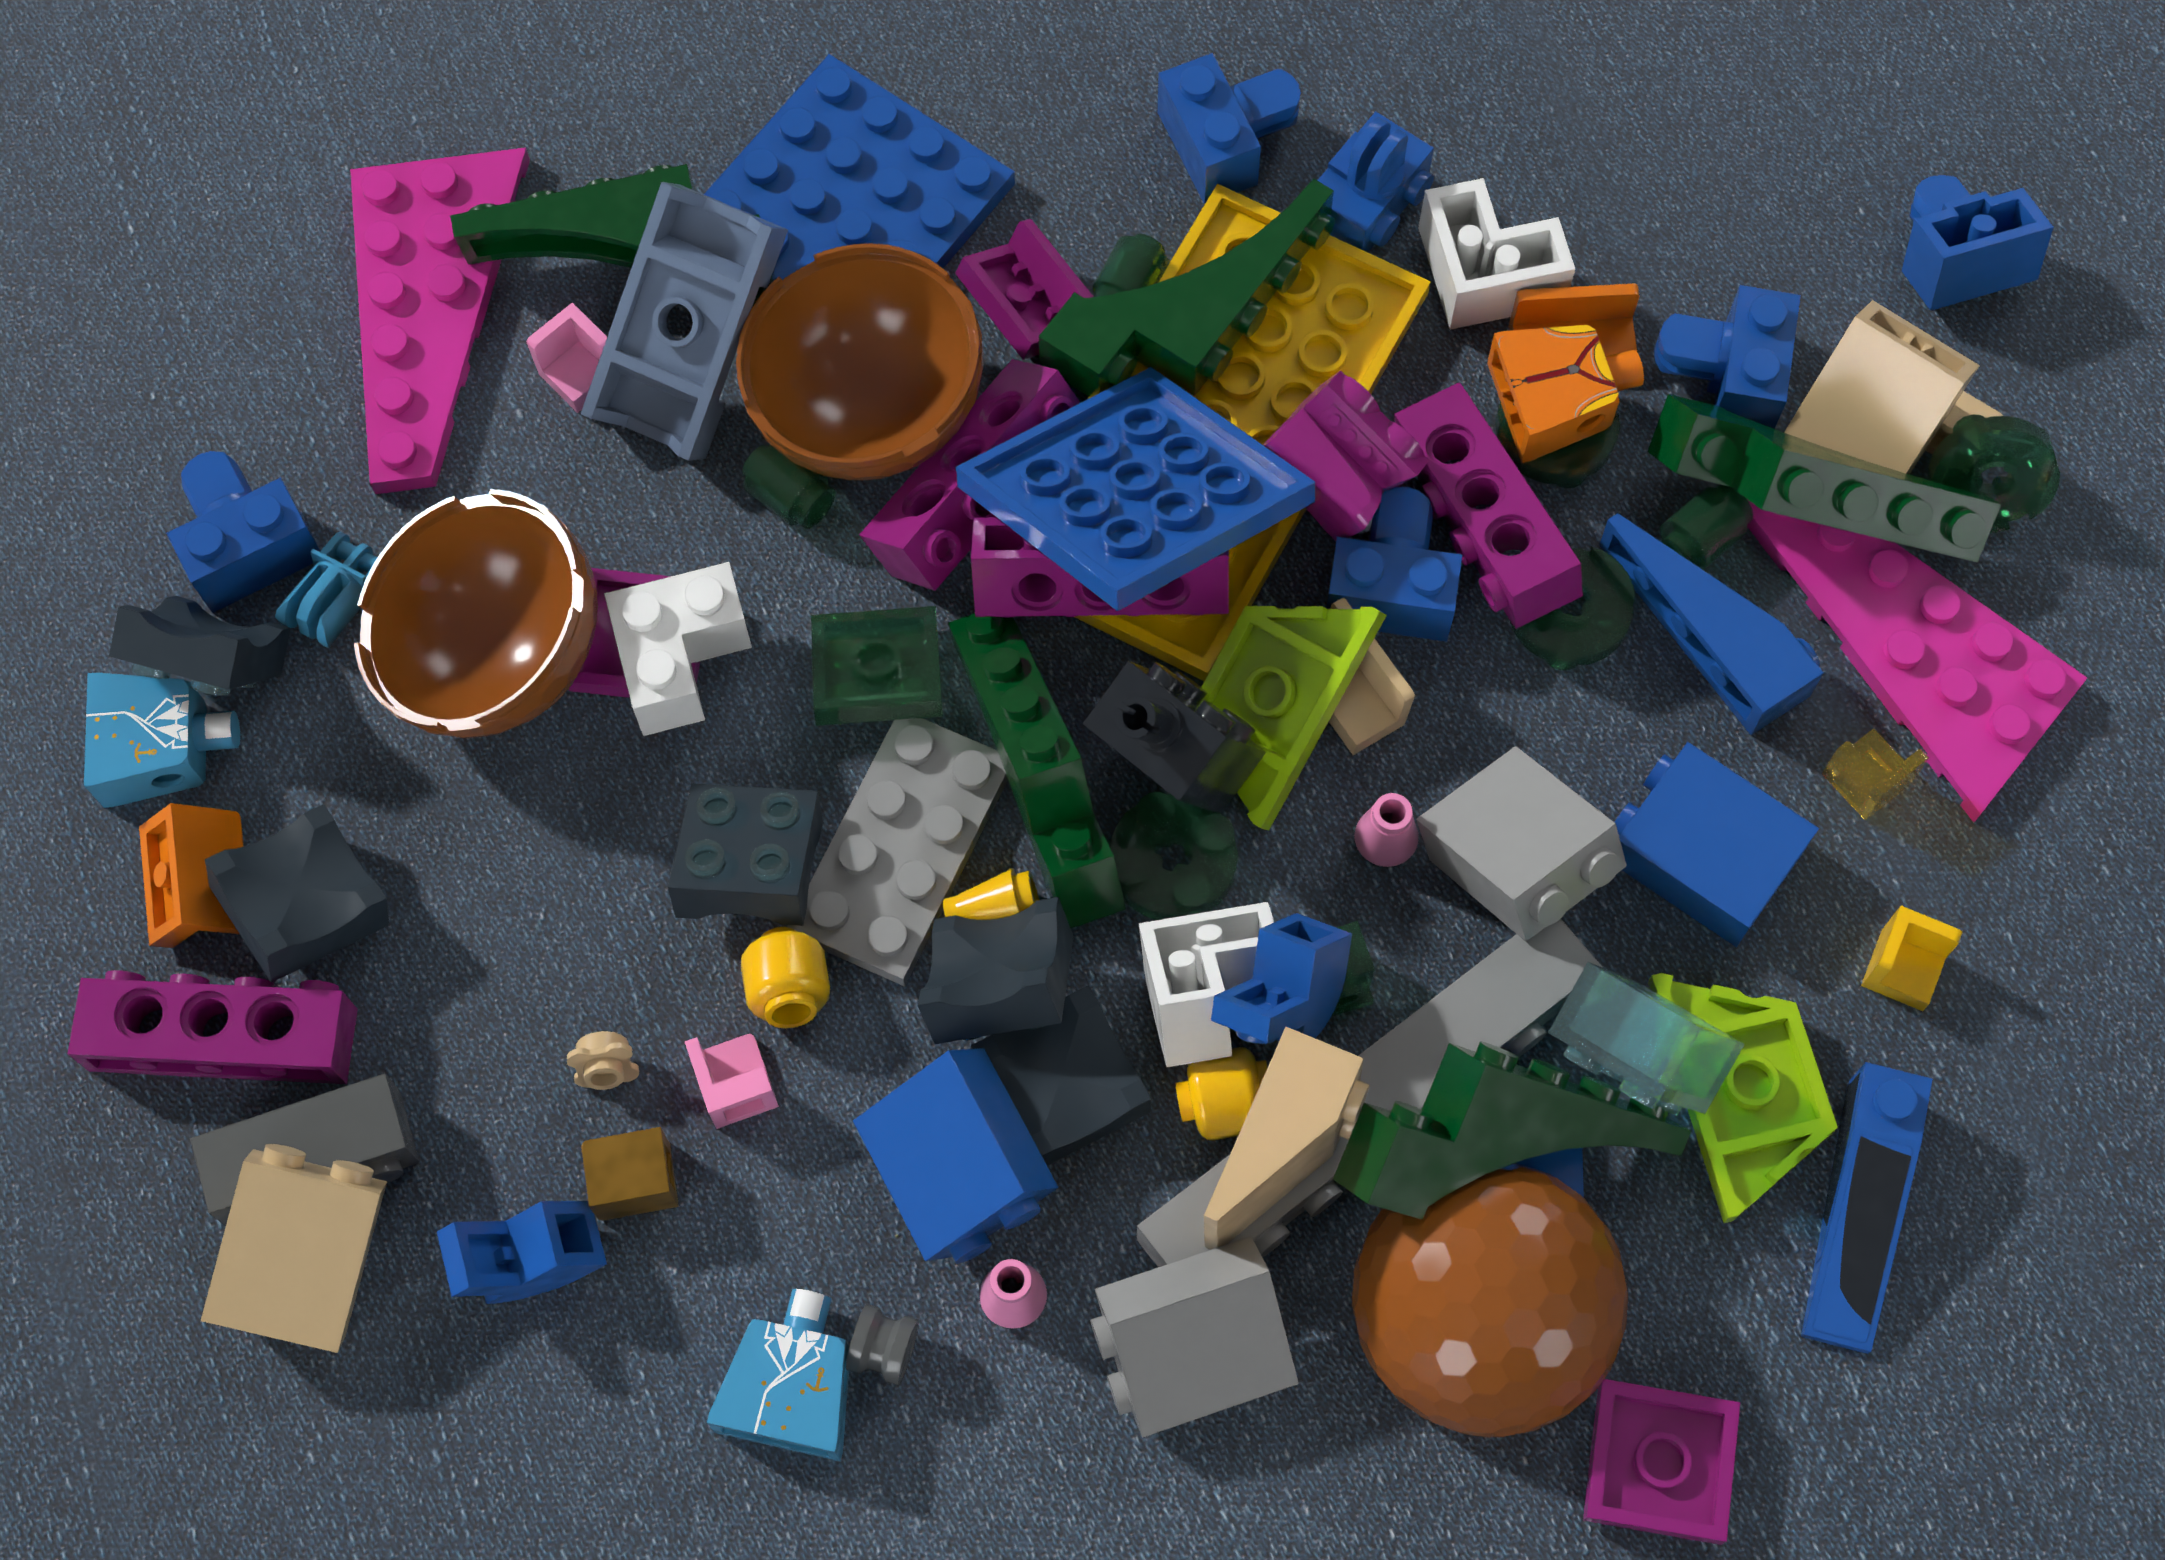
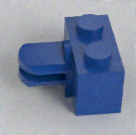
M1213 53L1158 73L1157 113L1204 205L1217 184L1235 192L1258 185L1261 145L1258 139L1297 123L1301 92L1298 82L1291 74L1282 69H1276L1229 86Z
M1375 111L1359 132L1355 131L1328 163L1327 170L1317 180L1334 190L1331 216L1335 218V225L1330 235L1365 252H1369L1374 245L1380 248L1383 247L1396 231L1400 222L1399 215L1409 203L1417 206L1424 199L1425 190L1431 188L1434 175L1430 173L1434 148Z
M1930 176L1922 180L1915 189L1913 204L1909 214L1913 221L1902 273L1930 311L2036 281L2039 278L2054 227L2024 188L1992 197L1986 191L1970 195L1958 178L1954 176Z
M1739 285L1726 322L1683 314H1672L1663 323L1654 348L1655 362L1663 373L1708 380L1707 392L1716 393L1715 406L1722 407L1731 413L1775 429L1787 402L1801 295Z
M215 451L197 455L182 470V487L197 518L166 534L191 584L212 613L313 564L311 550L315 549L319 552L321 550L281 477L252 491L235 460L224 452Z
M1394 487L1384 491L1381 502L1372 517L1369 541L1337 537L1326 609H1331V605L1334 602L1345 598L1352 609L1373 607L1387 615L1378 632L1447 642L1455 613L1462 555L1429 550L1433 510L1427 496L1419 490L1410 487Z

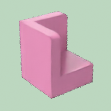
M571 303L534 332L526 342L538 374L577 413L581 411L607 336L577 306Z
M746 1034L704 1050L698 1037L685 1041L707 1111L716 1129L779 1107L754 1035Z

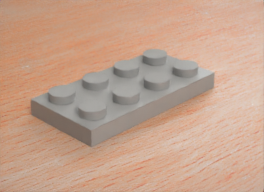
M899 709L809 883L804 925H788L787 927L814 937L825 952L905 987L932 933L934 919H938L944 909L943 899L950 897L1008 781L998 751Z

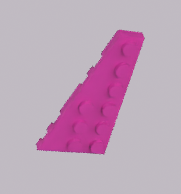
M526 147L350 169L369 481L375 494L430 488L437 485L454 426L452 415L461 386L465 387L470 370L469 356L474 339L480 336L502 260L468 265L454 238L450 215L468 212L472 207L480 204L501 205L516 201L515 197L521 177L525 178L530 163Z
M1745 498L1737 512L1739 517L1778 568L1790 573L1808 597L1806 601L1807 606L1819 621L1825 619L1842 641L1840 649L1898 725L1907 726L1927 752L1924 759L1938 777L1942 775L1946 777L1963 800L1960 806L1974 823L2086 681L2087 677L1897 543L1764 511Z

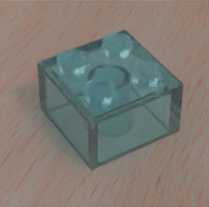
M1587 962L1548 1032L1568 1044L1563 1056L1573 1063L1596 1075L1602 1072L1620 1081L1621 1084L1618 1089L1624 1094L1652 1109L1658 1106L1678 1116L1682 1107L1704 1114L1707 1112L1745 1045L1636 980Z

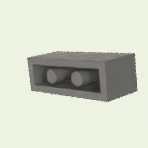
M385 1073L190 1138L208 1213L224 1226L227 1224L243 1161L253 1149L264 1152L266 1144H278L299 1149L306 1153L305 1162L332 1168L333 1161L336 1160L359 1163L374 1170L372 1178L387 1181V1183L400 1178L404 1174L403 1168L420 1163L401 1092Z

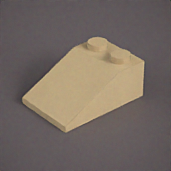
M1285 1027L1205 1211L1204 1243L1206 1248L1211 1250L1228 1244L1330 1159L1334 1154L1340 1137L1349 1140L1370 1087L1369 1084L1360 1081L1364 1058Z

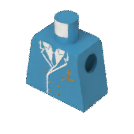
M88 673L84 787L104 808L116 807L199 787L206 779V751L234 749L240 745V724L237 713L234 710L207 713L205 700L194 685L187 680L110 673Z
M792 1289L783 1325L752 1319L708 1415L707 1424L715 1433L841 1462L849 1371L846 1370L849 1346L846 1340L823 1334L832 1300L830 1297L809 1290Z

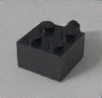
M1128 661L1083 723V725L1177 800L1217 813L1224 811L1266 753L1250 740L1256 731L1251 725L1226 708L1222 711L1212 703L1203 700L1208 693L1201 686L1181 672L1176 671L1174 674L1157 662L1154 663L1151 669H1147Z

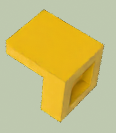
M1900 906L1880 933L1861 986L1924 1011L1931 1001L1945 960L1959 944L1962 931L1914 910Z

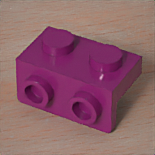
M1032 219L1023 220L1018 223L1008 244L963 257L955 272L1023 360L1039 355V335L1074 292L1083 298L1094 297Z

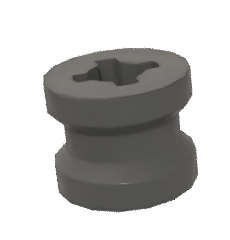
M866 1304L852 1336L846 1360V1370L861 1374L866 1370L875 1371L882 1374L885 1382L899 1386L905 1376L913 1353L919 1329V1319L904 1316L895 1320L885 1317L879 1307Z

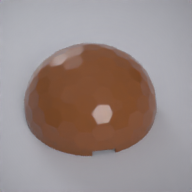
M869 243L840 246L813 255L815 259L813 262L788 275L783 280L780 276L774 280L760 295L745 320L737 347L736 369L738 384L747 413L768 443L793 463L827 477L847 480H873L889 477L914 468L934 456L959 431L976 401L984 368L982 332L973 306L953 279L950 278L947 271L916 252L891 245Z
M489 490L488 495L467 497L460 501L454 496L429 507L407 523L391 539L373 564L357 606L363 609L361 615L360 643H354L355 655L359 670L369 690L397 718L430 734L457 738H474L500 734L527 723L545 712L565 694L576 679L589 654L597 623L598 600L593 571L577 538L568 526L544 505L538 504L525 496L502 490Z
M1514 1163L1487 1173L1445 1195L1428 1206L1423 1220L1382 1208L1370 1225L1355 1263L1352 1307L1360 1345L1370 1366L1401 1403L1425 1420L1462 1434L1481 1437H1504L1535 1431L1564 1418L1598 1389L1614 1364L1626 1329L1629 1295L1619 1248L1608 1227L1585 1198L1549 1173Z

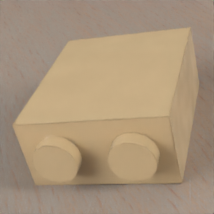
M1872 300L1854 317L1784 433L1910 475L1980 365Z
M266 1144L264 1152L253 1149L243 1161L201 1321L338 1353L346 1337L387 1181L372 1178L374 1170L359 1163L336 1160L333 1161L332 1168L305 1162L306 1153L299 1149L278 1144Z

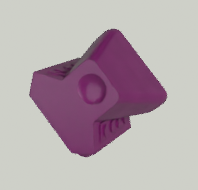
M1341 370L1314 390L1263 444L1266 448L1315 481V502L1305 508L1335 541L1337 537L1349 538L1363 531L1375 514L1381 502L1382 493L1414 478L1429 462L1424 455L1423 449L1414 437L1403 427L1390 421L1380 411L1374 397L1359 382L1346 376Z

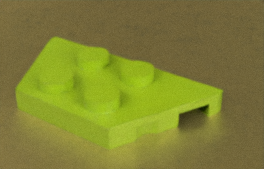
M1275 606L1244 607L1206 677L1202 688L1208 693L1203 700L1212 703L1222 711L1224 708L1232 711L1251 725L1256 731L1250 740L1266 752L1237 792L1249 810L1248 817L1259 828L1270 830L1387 615L1373 607H1360V609H1326L1323 606H1298L1295 609H1279Z
M1664 973L1651 975L1647 982L1718 1208L1723 1223L1732 1222L1825 1141L1838 1126L1796 1002L1769 996L1751 998L1744 995L1740 990L1714 984L1708 989L1672 981L1673 975Z

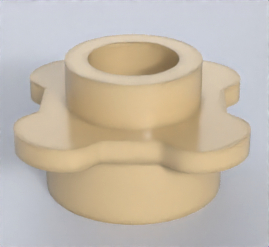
M600 1031L587 1034L578 1040L576 1049L567 1054V1065L576 1069L574 1082L581 1087L607 1090L619 1086L622 1082H630L639 1076V1066L630 1061L632 1047L624 1036L615 1032Z

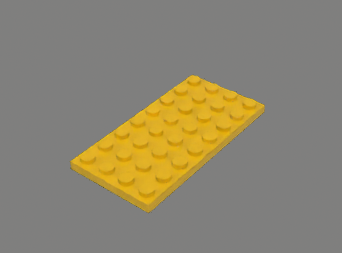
M1217 184L1158 282L1185 274L1226 254L1257 234L1275 219L1280 212ZM1330 235L1320 249L1315 250L1311 247L1300 260L1302 266L1291 287L1283 294L1276 291L1266 304L1268 307L1267 313L1257 331L1251 337L1242 335L1232 348V359L1221 377L1215 382L1208 379L1193 397L1263 445L1314 390L1340 370L1346 376L1359 382L1372 394L1426 299L1431 281ZM1137 361L1136 368L1131 377L1148 369V367ZM1306 508L1229 549V614L1075 616V618L1205 681L1244 607L1252 606Z

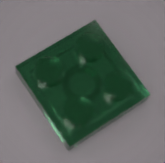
M936 606L811 615L813 710L816 726L943 716Z

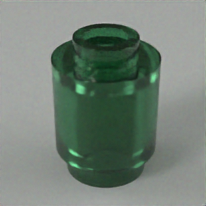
M1145 234L1120 237L1092 286L1094 297L1143 288L1158 283L1170 264L1168 257L1165 255L1163 245Z
M761 445L756 448L748 457L743 467V475L746 476L743 485L744 490L791 526L799 524L804 529L814 527L828 513L835 500L836 491L828 485L827 476L793 463L772 445L768 447Z
M1718 484L1715 488L1706 487L1661 525V542L1704 570L1746 534L1747 524L1753 520L1752 507L1744 496L1729 486Z

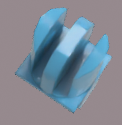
M337 532L320 552L315 549L311 550L313 567L278 607L275 618L281 624L289 628H295L298 625L301 634L311 639L317 638L318 642L327 648L330 647L356 613L362 609L357 606L360 593L373 564L378 558L373 555L371 546L365 543L355 546L350 543L349 535L343 532Z

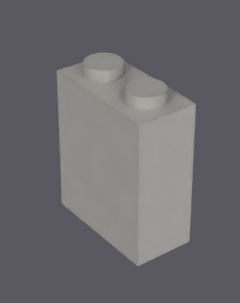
M1517 746L1513 747L1416 819L1429 860L1526 942L1546 926L1559 921L1566 911L1597 888L1608 884L1618 872L1627 866L1616 823Z
M1251 1236L1095 1289L1102 1316L1090 1320L1103 1360L1114 1356L1118 1372L1107 1375L1109 1387L1119 1415L1132 1412L1142 1438L1299 1384L1270 1271Z

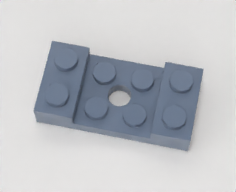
M661 182L581 415L629 428L666 444L678 457L685 460L706 459L726 402L719 400L738 347L743 325L752 309L759 287L767 288L788 229L680 184ZM678 304L685 306L689 310L693 321L690 333L682 340L674 338L667 328L668 313Z

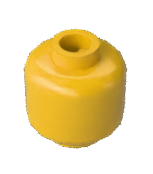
M777 927L763 933L742 954L741 972L746 1004L756 1017L767 1021L768 1024L785 1029L805 1025L814 1019L817 1012L829 1000L830 982L825 953L818 940L804 932H797L789 927Z
M1239 1047L1232 1049V1056L1189 1063L1187 1067L1188 1081L1175 1083L1182 1122L1195 1120L1199 1133L1207 1140H1219L1238 1136L1267 1071L1266 1060L1256 1061L1250 1050Z

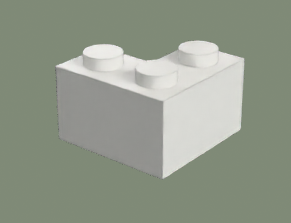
M1484 178L1425 190L1418 229L1450 330L1511 317L1516 294L1519 290L1571 287L1575 266L1559 217L1500 229Z
M726 562L604 593L632 708L643 736L704 721L705 717L691 663L752 648L730 563Z
M1268 902L1139 923L1146 986L1166 1067L1232 1056L1230 1028L1211 1021L1214 995L1252 979L1259 929L1274 923Z

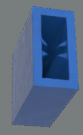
M1687 742L1674 760L1664 754L1654 766L1643 784L1651 792L1642 805L1638 808L1629 802L1614 823L1617 826L1627 865L1622 871L1737 948L1804 853L1819 828Z
M984 1048L948 1050L853 1120L925 1261L953 1257L955 1263L960 1264L977 1257L991 1247L990 1235L1003 1226L1006 1230L1012 1229L1034 1218L1041 1211L1038 1202L1059 1188Z

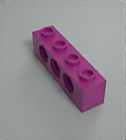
M1012 359L975 401L959 431L934 456L918 466L859 534L892 577L935 591L971 550L974 518L996 516L957 487L956 467L1078 405L1080 401L1057 369Z
M1460 382L1394 414L1395 423L1403 427L1414 437L1429 460L1417 477L1422 483L1420 492L1430 500L1433 518L1437 520L1444 517L1452 530L1449 532V537L1456 554L1462 555L1461 562L1465 566L1473 563L1482 576L1479 578L1481 591L1494 612L1503 609L1515 629L1583 596L1581 562ZM1449 460H1460V462L1454 464L1444 463ZM1481 504L1491 505L1486 509L1473 508L1474 506ZM1508 550L1522 551L1520 554L1512 556L1501 554Z
M997 517L974 518L971 568L975 617L1229 614V550L1127 607L1116 611Z
M114 970L106 972L105 979L81 978L67 1054L89 1072L347 1084L358 1009L346 994L339 990L338 985L320 980L301 981L299 988L275 987V984L269 980L256 977H239L235 979L234 985L210 984L209 979L198 975L173 974L170 976L169 982L146 981L143 975L134 972ZM162 1010V1019L158 1026L150 1032L139 1034V1026L143 1018L153 1011ZM222 1013L228 1014L227 1023L218 1034L203 1037L204 1027L212 1017ZM283 1017H293L292 1028L284 1037L277 1040H268L269 1029L275 1021Z

